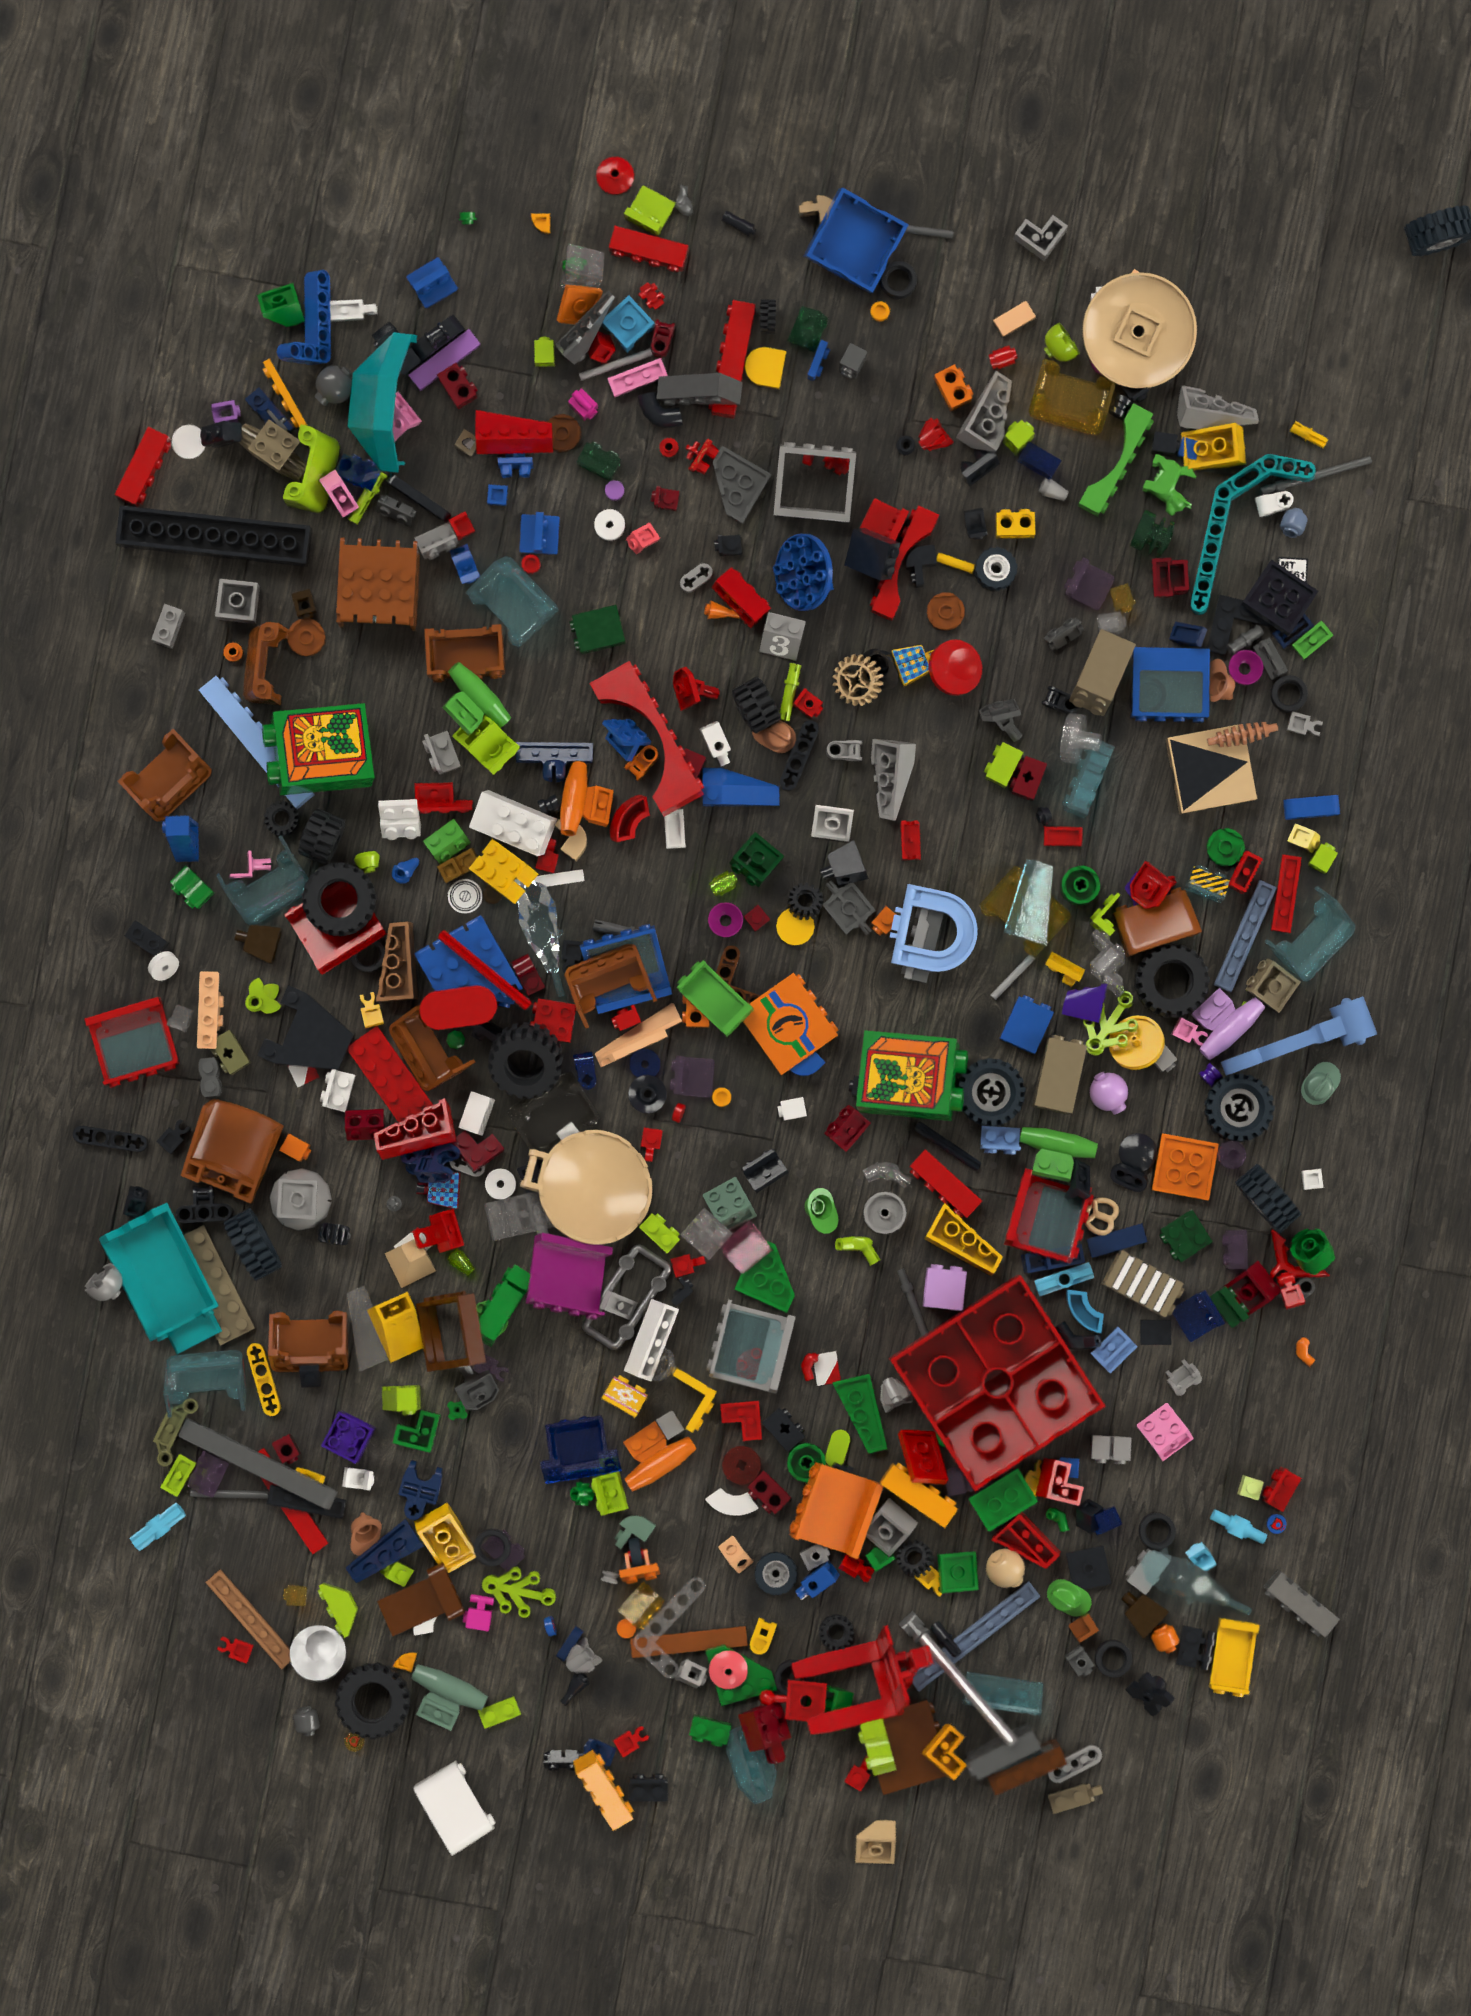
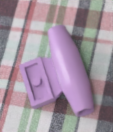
M1218 988L1191 1014L1204 1029L1213 1031L1199 1049L1200 1052L1208 1060H1211L1228 1049L1254 1024L1263 1012L1265 1006L1262 1002L1254 997L1235 1010L1233 1001Z

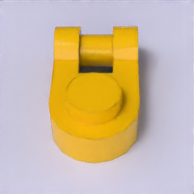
M758 1618L750 1640V1648L755 1654L760 1655L767 1652L777 1626L776 1623L771 1622L770 1624L765 1622L764 1619ZM761 1628L768 1631L767 1636L759 1634Z

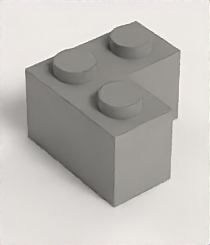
M1054 215L1051 216L1042 230L1025 219L1016 231L1013 239L1045 261L1067 231L1068 226Z

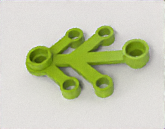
M1123 991L1118 995V1005L1108 1020H1106L1105 1005L1103 1003L1101 1020L1099 1022L1101 1031L1098 1035H1096L1094 1029L1095 1022L1087 1025L1086 1022L1089 1020H1083L1084 1027L1089 1035V1040L1086 1042V1050L1089 1054L1099 1055L1105 1048L1115 1045L1125 1047L1128 1044V1038L1125 1034H1119L1116 1038L1106 1040L1105 1038L1108 1034L1125 1030L1135 1032L1138 1029V1023L1135 1019L1115 1024L1125 1008H1129L1133 1004V996L1130 992ZM1129 1000L1128 1003H1123L1122 1001ZM1134 1023L1135 1026L1129 1027V1024ZM1121 1038L1125 1039V1041L1122 1043L1119 1042V1039ZM1093 1045H1098V1046H1099V1047L1096 1048V1049H1093V1048H1092Z
M513 1567L509 1572L499 1577L489 1575L482 1582L483 1590L495 1596L500 1604V1611L502 1613H509L511 1611V1602L506 1600L502 1592H506L518 1607L519 1616L522 1618L530 1615V1607L524 1603L520 1596L540 1600L546 1606L554 1604L556 1600V1593L553 1589L546 1588L538 1592L523 1588L529 1584L536 1585L539 1583L540 1574L536 1571L530 1572L528 1576L520 1579V1568ZM535 1576L537 1579L532 1580L531 1577ZM510 1579L519 1580L511 1585L504 1584ZM503 1605H508L509 1607H508V1608H503L502 1606H503ZM525 1609L527 1612L523 1613L521 1610Z

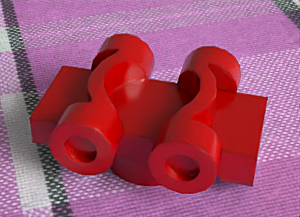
M647 282L639 288L641 292L638 295L642 300L646 298L647 302L645 304L649 309L653 307L656 310L664 304L662 299L665 297L661 291L658 294L655 292L658 288L654 282L651 285Z
M826 456L823 459V462H825L824 466L829 470L831 468L835 469L834 473L839 476L842 473L846 475L849 471L850 459Z

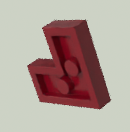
M465 1130L456 1137L455 1142L450 1143L460 1150L461 1158L473 1172L504 1151V1147L493 1134L477 1145Z

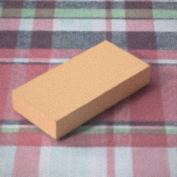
M1024 301L994 319L993 322L1002 337H1005L1035 319L1036 316L1027 301Z

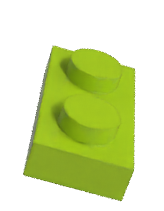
M179 1454L160 1488L178 1497L197 1463Z
M514 1696L484 1707L482 1711L478 1710L485 1729L521 1715Z

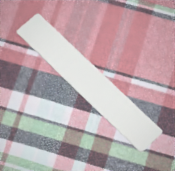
M583 869L541 875L537 876L529 887H526L518 879L514 881L524 890L581 882L584 881Z

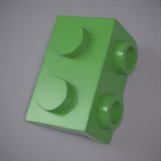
M454 819L423 840L439 864L446 862L471 843Z

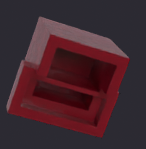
M1155 558L1151 560L1153 598L1187 594L1189 591L1188 560L1171 561V558Z

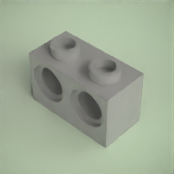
M164 604L151 640L154 643L172 649L185 612Z

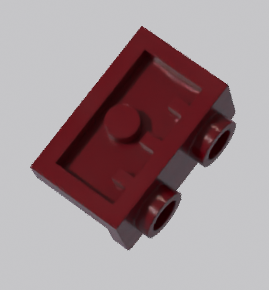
M848 1105L840 1111L837 1119L828 1125L824 1134L847 1152L871 1122L855 1108Z

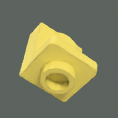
M1295 824L1287 841L1313 853L1320 844V835L1311 829Z

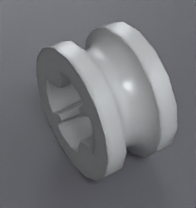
M603 1570L604 1576L601 1577L602 1581L618 1583L616 1580L619 1577L618 1573Z

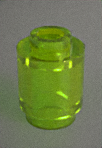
M727 870L712 878V881L708 884L715 896L719 894L721 896L736 888L735 883L738 881L734 873H729Z

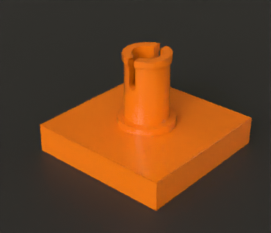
M566 284L557 321L565 324H576L601 298L603 291L600 288Z

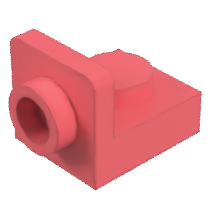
M648 523L633 531L626 540L630 549L635 554H638L644 548L657 542L660 537L651 523Z

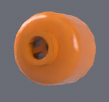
M1163 1623L1153 1629L1151 1639L1159 1652L1165 1651L1168 1654L1176 1650L1179 1637L1173 1626Z

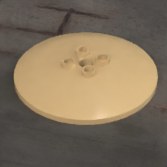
M1131 273L1113 279L1094 295L1085 312L1082 334L1085 350L1090 361L1104 377L1128 388H1149L1170 380L1184 368L1195 347L1197 324L1194 310L1188 298L1175 284L1158 275ZM1135 326L1143 328V335L1141 337L1134 335L1133 329Z

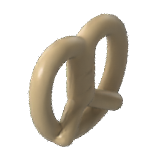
M1108 1198L1093 1199L1091 1206L1087 1205L1086 1212L1090 1214L1093 1208V1214L1088 1215L1085 1226L1096 1235H1107L1114 1228V1220L1119 1214V1207L1113 1200ZM1098 1204L1110 1205L1113 1208V1214L1108 1215L1098 1211ZM1097 1218L1107 1222L1108 1227L1105 1230H1099L1090 1222Z

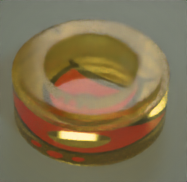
M349 1733L345 1738V1746L352 1752L359 1751L364 1746V1738H360L357 1734Z

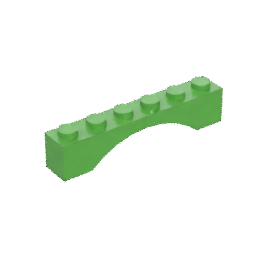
M1133 403L1123 421L1124 447L1119 462L1105 478L1087 487L1078 507L1097 517L1100 512L1104 514L1109 505L1106 502L1108 497H1113L1118 488L1115 486L1118 479L1122 481L1127 472L1124 469L1127 462L1131 464L1136 455L1133 452L1135 447H1140L1145 439L1142 434L1145 429L1149 431L1154 422L1151 419L1153 413Z

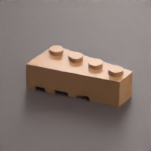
M389 923L376 1002L418 999L413 923Z

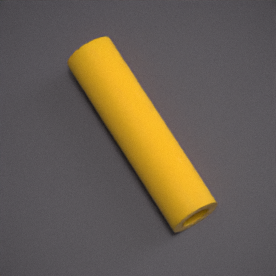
M940 552L936 559L939 563L971 574L975 564Z

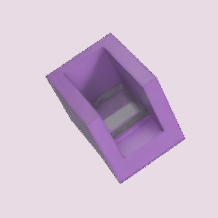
M234 400L211 404L214 423L221 421L238 422V417L241 414L239 405L235 406Z

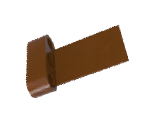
M443 1562L427 1569L429 1578L377 1601L392 1636L444 1613L449 1621L465 1614L463 1605Z

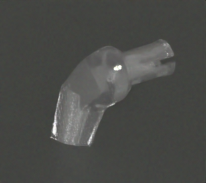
M878 1162L863 1170L868 1182L880 1178L894 1180L902 1188L907 1187L905 1182L909 1184L911 1181L910 1177L899 1171L898 1165L891 1162Z

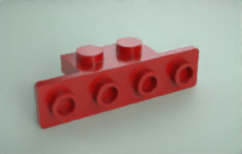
M453 782L415 783L414 785L415 799H417L420 813L427 814L431 811H439L440 813L458 811L466 813L473 809V800H454Z

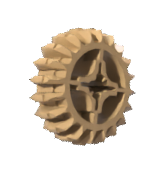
M853 654L851 658L847 656L844 658V661L838 663L840 667L834 669L838 674L833 675L837 682H834L833 686L838 685L839 689H836L835 692L842 693L840 699L846 697L847 704L852 701L853 706L858 705V703L860 706H863L865 702L869 704L872 702V699L878 697L876 693L882 691L878 686L883 685L879 678H882L883 674L878 675L877 671H880L881 668L874 667L876 661L870 663L869 656L864 659L863 654L858 655V657ZM852 665L861 666L856 673L847 671ZM856 677H859V678H860V679H859V680L861 681L860 683H857V682H856V681H857V680L855 679ZM860 687L869 689L864 695L855 694Z

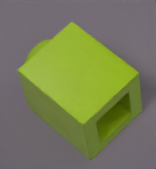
M540 337L539 340H534L535 366H555L554 340H550L549 337Z
M1321 843L1308 865L1322 874H1326L1338 854L1334 851L1336 848L1328 843H1325V845Z

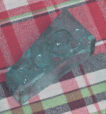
M1093 738L1092 742H1087L1084 752L1087 753L1085 759H1080L1077 770H1080L1078 776H1073L1069 786L1072 788L1070 795L1066 794L1062 805H1065L1064 811L1084 819L1087 817L1090 811L1089 807L1094 801L1096 790L1101 783L1103 773L1107 768L1115 746Z
M1026 860L1004 933L1047 946L1053 866L1034 860Z

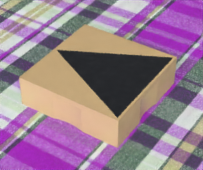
M1233 726L1165 739L1169 762L1175 779L1174 789L1179 814L1257 799L1247 745H1242L1240 739L1239 746H1234L1233 741H1231V747H1227L1226 743L1221 748L1217 744L1208 746L1207 738L1215 737L1219 731L1222 735H1224L1223 730L1228 729L1229 733H1231V727Z

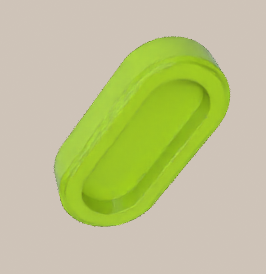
M836 1430L831 1435L825 1455L826 1463L830 1467H832L834 1462L842 1465L845 1460L850 1443V1436L845 1430Z

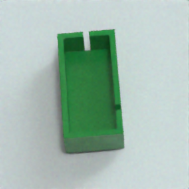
M516 1264L512 1269L508 1267L503 1275L502 1285L497 1284L491 1296L493 1297L492 1301L487 1300L481 1311L483 1315L481 1317L478 1316L482 1342L489 1347H492L528 1290L530 1273Z

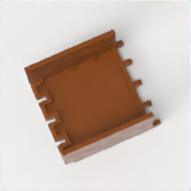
M340 538L336 622L339 627L344 628V622H354V615H357V623H373V616H376V623L392 624V618L396 617V624L409 625L412 631H416L420 554L417 550L418 541H413V548H401L400 540H396V547H381V539H377L376 546H362V538H358L357 545H345V538Z

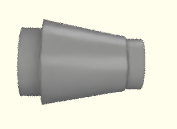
M1044 478L1039 488L1042 496L1062 501L1066 499L1069 492L1051 478Z

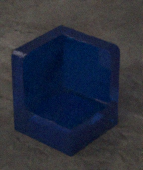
M1115 1506L1106 1508L1103 1512L1094 1516L1099 1527L1095 1531L1096 1535L1103 1534L1122 1525Z

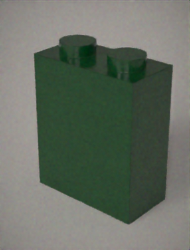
M616 604L572 615L573 620L569 621L571 631L576 632L577 639H574L576 651L580 650L581 655L626 644Z

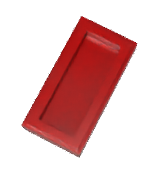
M1044 826L1043 846L1082 847L1083 827Z

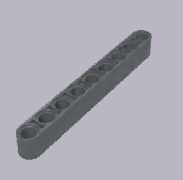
M186 1418L178 1436L325 1509L330 1510L338 1493L335 1489L189 1418Z

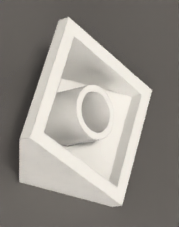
M816 805L811 836L849 842L854 810Z

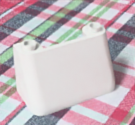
M457 1761L445 1766L414 1786L417 1797L452 1855L495 1828L494 1824H496L491 1814L487 1815L483 1812L465 1780V1768L461 1763L458 1764Z

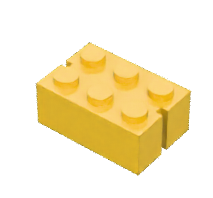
M492 839L482 851L483 856L479 855L469 869L515 904L525 890L514 879L517 878L526 887H529L538 876V873Z

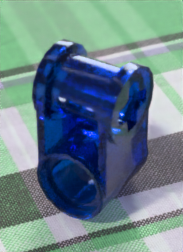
M592 1051L573 1055L580 1085L587 1090L594 1088L597 1079ZM589 1075L590 1078H593V1080L590 1081V1085H587L586 1082H582V1080H585V1076Z

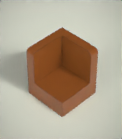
M1088 1613L1068 1625L1079 1643L1099 1631Z

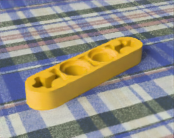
M253 1343L247 1349V1356L262 1408L266 1415L275 1416L280 1412L281 1404L267 1355L261 1344ZM254 1346L257 1349H261L258 1356L259 1359L264 1358V1362L253 1364V1360H257L256 1356L251 1354ZM258 1365L266 1367L265 1375L260 1376L256 1373ZM268 1383L271 1385L272 1391L270 1394H264L261 1391L263 1384ZM272 1395L275 1396V1399H271L272 1404L277 1405L274 1413L271 1410H267V1407L270 1405L269 1400L264 1401V1398Z

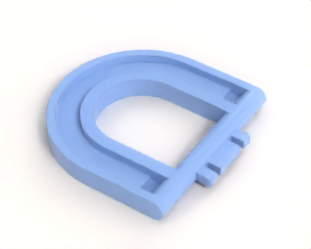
M907 884L903 908H895V912L901 913V916L894 914L891 930L897 931V934L890 932V938L896 939L891 963L930 972L948 971L959 966L969 957L977 940V922L972 910L961 898L954 894ZM913 906L942 912L953 919L957 928V935L954 943L949 948L943 951H931L905 945Z

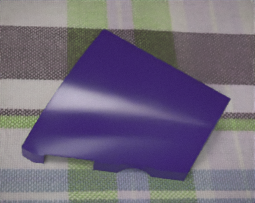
M1103 983L1098 987L1090 988L1089 986L1084 987L1082 990L1074 989L1067 991L1062 1014L1099 1023L1107 984Z

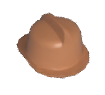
M1221 659L1212 660L1210 662L1209 700L1216 702L1218 700L1233 699L1234 679L1228 675L1225 663Z
M781 720L756 734L752 731V735L758 743L777 753H785L791 750L796 742V734L793 728Z
M362 1512L360 1517L352 1522L350 1545L354 1554L362 1555L379 1541L382 1526L379 1520L373 1519Z

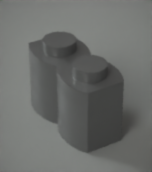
M214 1057L200 1059L198 1067L202 1077L200 1083L202 1095L206 1098L221 1096L222 1083L219 1079L220 1064L218 1059Z

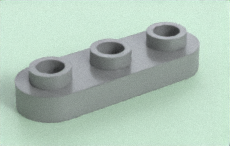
M1088 1745L1065 1757L1067 1765L1058 1768L1061 1770L1060 1775L1056 1776L1054 1771L1048 1773V1776L1053 1782L1061 1783L1099 1763L1102 1758V1752L1096 1745ZM1090 1751L1095 1752V1756L1093 1758H1090L1088 1756V1753ZM1073 1760L1078 1761V1765L1075 1767L1071 1766Z

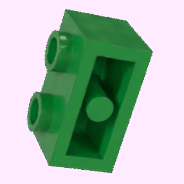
M694 1714L689 1736H692V1740L703 1742L705 1739L711 1741V1745L722 1747V1744L727 1745L731 1723Z

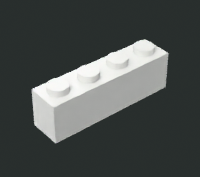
M651 1299L626 1363L625 1372L652 1381L679 1309Z

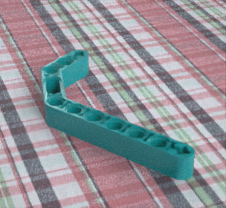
M1267 454L1216 487L1191 599V609L1194 614L1202 615L1208 610L1231 501L1271 475L1310 482L1314 479L1316 472L1313 463ZM1271 460L1275 465L1273 468H1266L1264 463ZM1290 464L1293 466V470L1285 472L1283 466ZM1306 468L1310 469L1308 475H1304ZM1251 471L1258 473V477L1241 488L1235 486L1234 483ZM1221 490H1226L1229 492V495L1226 498H1221L1218 493ZM1216 509H1223L1225 514L1221 517L1214 514ZM1213 527H1218L1221 529V532L1218 535H1213L1210 530ZM1210 545L1217 548V551L1213 554L1206 551ZM1205 564H1210L1213 566V569L1210 572H1205L1202 567ZM1202 582L1209 585V588L1205 591L1198 588ZM1199 596H1202V605L1204 606L1197 609L1195 604L1199 603Z

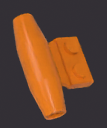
M581 761L572 762L564 784L560 809L561 833L566 836L576 835L582 817L589 823L607 827L609 823L614 790L597 785L587 787V765Z
M654 1421L623 1442L633 1459L640 1462L624 1480L632 1492L655 1482L679 1466L697 1448L689 1436L667 1445L666 1436L656 1421Z

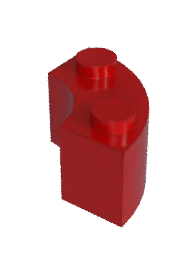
M640 794L633 796L617 809L610 826V840L620 842L635 838V830L638 823L643 818L650 816L646 796Z

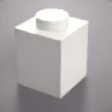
M803 1097L780 1101L781 1106H777L779 1117H783L784 1121L807 1116Z

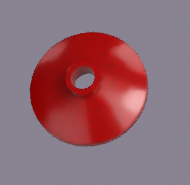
M610 157L599 165L596 179L603 191L608 194L618 195L626 192L632 186L634 171L627 160L620 157ZM613 171L619 173L617 177H613L611 174Z

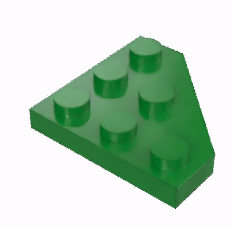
M757 1237L734 1290L787 1313L795 1294L775 1244Z
M725 1644L705 1649L709 1665L713 1657L718 1653L734 1651ZM740 1654L745 1659L748 1667L746 1679L740 1686L733 1689H723L715 1684L721 1706L758 1696L764 1690L776 1691L777 1687L772 1670ZM726 1669L725 1673L729 1675L732 1673V1670Z

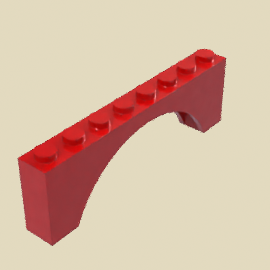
M630 661L589 684L601 704H617L631 708L647 718L658 731L664 747L665 765L661 782L652 797L663 817L703 796L704 794L701 789L705 787L700 778L695 779L692 773L695 772V769L690 761L686 763L683 758L686 756V753L682 746L677 747L674 742L677 737L672 729L668 731L665 725L668 721L663 713H658L656 708L659 705L655 698L649 697L647 693L650 691L645 681H640L638 676L641 673L636 664L632 666Z

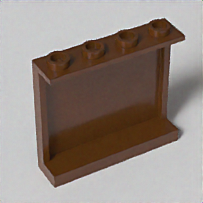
M927 1698L905 1707L903 1715L883 1720L897 1769L877 1775L883 1795L946 1776L921 1754L940 1731L938 1720H933L932 1714L935 1713L933 1703H928Z

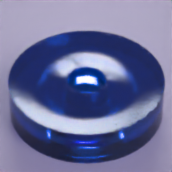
M641 1049L632 1055L630 1069L637 1078L643 1075L656 1076L660 1070V1059L654 1051ZM643 1061H648L649 1066L647 1068L641 1066Z

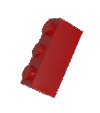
M732 567L721 575L711 587L750 628L764 618L771 609L768 602L756 593L755 588L743 579L741 573Z

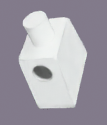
M715 721L700 728L699 730L713 758L717 757L721 766L730 763L731 759L727 752L731 749L719 722ZM716 742L721 744V748L718 750L714 746Z

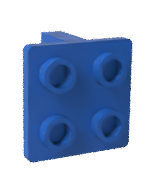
M438 257L407 275L409 283L426 309L458 290L448 269Z
M536 512V515L523 514L521 516L519 551L521 553L558 554L559 516H544V512Z
M631 719L604 720L602 723L609 731L605 739L626 761L633 760L640 745H650L652 742L646 733L641 731Z

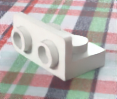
M331 1069V1073L327 1072L325 1079L327 1088L326 1091H322L320 1102H323L322 1106L345 1112L356 1075Z

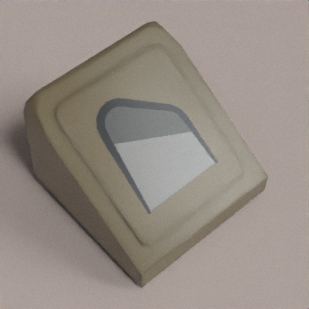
M464 429L457 439L455 447L472 457L476 450L475 436Z

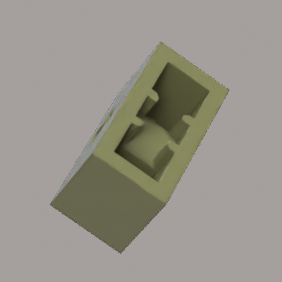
M231 1030L218 1036L217 1048L210 1049L215 1057L219 1056L222 1063H220L223 1071L225 1073L229 1072L230 1075L251 1064L250 1059ZM226 1049L233 1050L231 1053L232 1058L225 1057L227 1054Z

